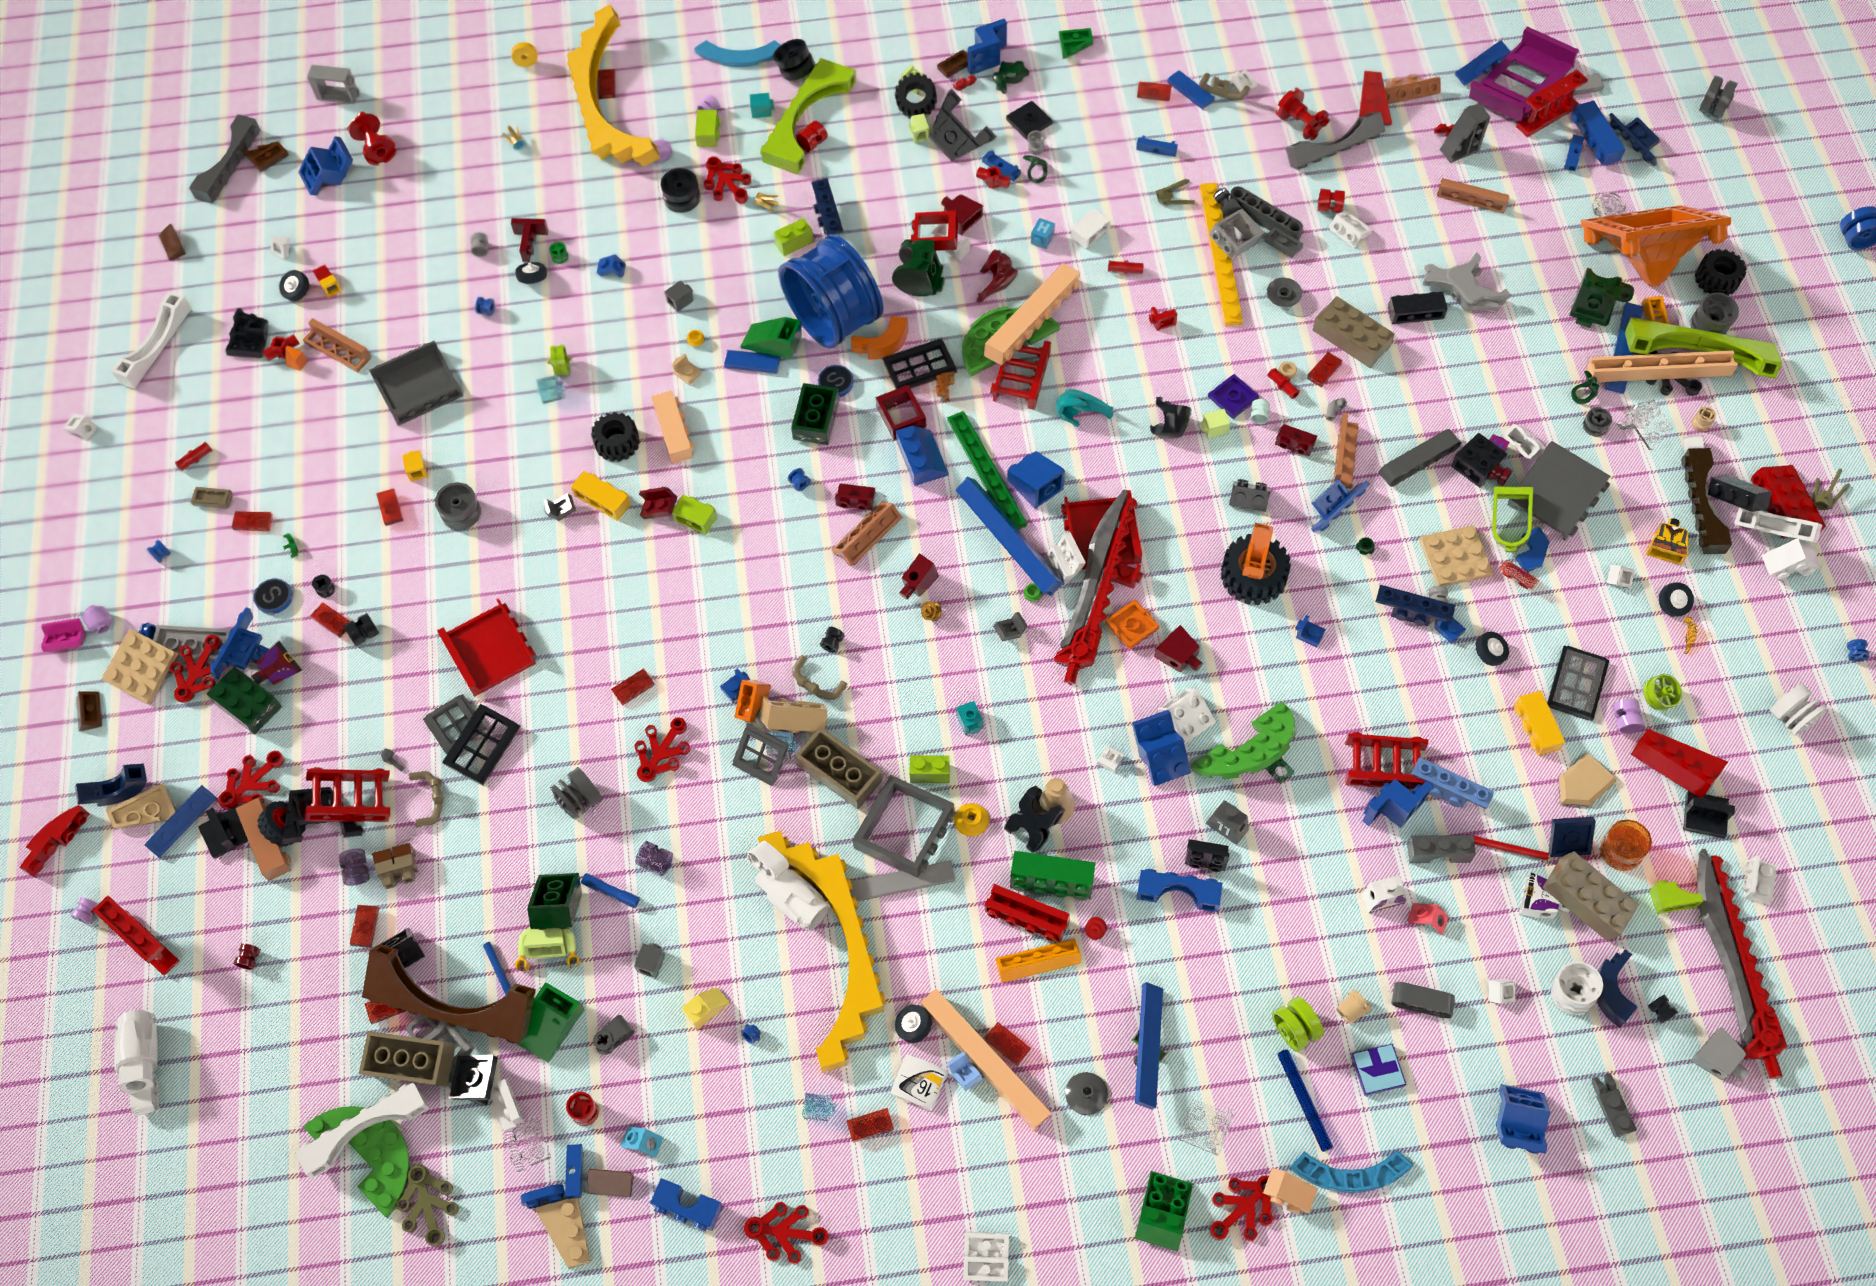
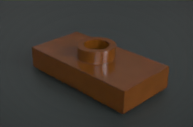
M961 50L937 64V69L948 78L968 66V54Z

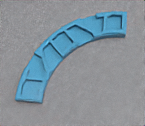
M705 40L695 47L694 50L695 53L706 60H713L726 66L744 67L758 65L759 62L773 60V54L780 44L773 40L755 49L730 50Z
M1396 1150L1387 1159L1372 1167L1341 1170L1319 1162L1304 1151L1289 1169L1307 1182L1320 1188L1340 1193H1364L1380 1189L1395 1182L1414 1164Z

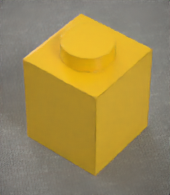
M420 450L402 454L405 472L410 482L428 477L425 460Z

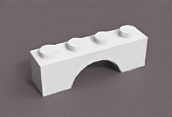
M1740 507L1734 523L1740 527L1794 539L1798 538L1812 543L1818 542L1822 525L1819 523L1763 511L1750 512Z

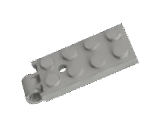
M157 625L153 640L179 653L181 646L188 645L193 649L192 656L196 664L205 648V638L214 634L220 637L223 644H225L231 629ZM219 650L212 651L204 666H210L212 661L216 660ZM179 653L174 662L186 664L184 657Z

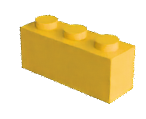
M583 471L571 485L575 497L616 521L631 506L629 496L625 491L615 489L612 484L607 481H601L593 473L589 474Z
M1542 691L1519 696L1514 704V709L1522 720L1523 730L1529 735L1532 749L1536 751L1538 756L1560 750L1565 740Z

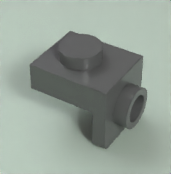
M568 493L554 502L548 499L544 500L546 514L558 521L576 511L572 495Z
M1015 612L1011 619L998 621L993 627L1003 642L1020 638L1026 630L1027 624L1021 614Z

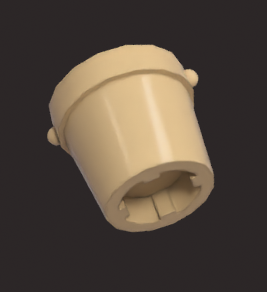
M1351 990L1336 1010L1351 1025L1365 1014L1367 1015L1372 1008L1361 994L1356 990Z

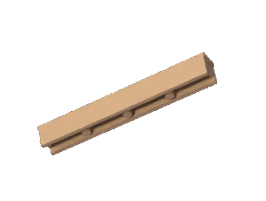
M1734 351L1591 357L1586 370L1597 378V382L1733 376L1738 363L1734 361Z
M937 989L933 990L920 1002L921 1006L931 1015L932 1021L961 1052L967 1054L969 1061L1033 1131H1036L1045 1120L1050 1118L1051 1112Z

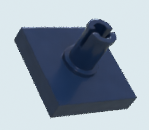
M1594 817L1552 819L1548 851L1550 857H1563L1573 851L1578 855H1591L1596 823Z

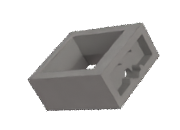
M311 65L307 79L317 100L355 104L356 98L359 97V88L356 86L355 78L352 76L349 68ZM325 81L343 82L345 87L327 86Z
M1240 209L1216 223L1209 236L1233 259L1258 244L1265 232L1243 209ZM1232 225L1247 239L1246 242L1239 246L1224 231Z

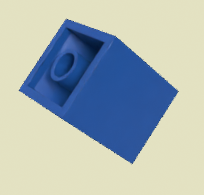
M1037 451L1027 454L1022 461L1013 464L1007 470V480L1034 509H1037L1064 490L1065 470Z

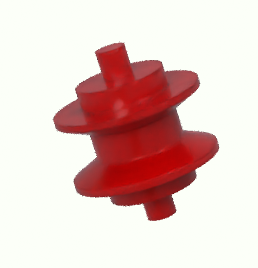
M1100 917L1090 918L1085 926L1086 935L1093 940L1101 939L1107 930L1106 922Z

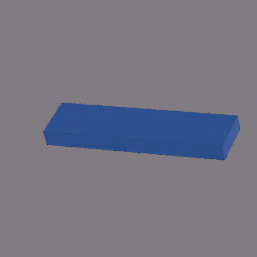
M201 785L151 836L144 846L160 858L217 797Z

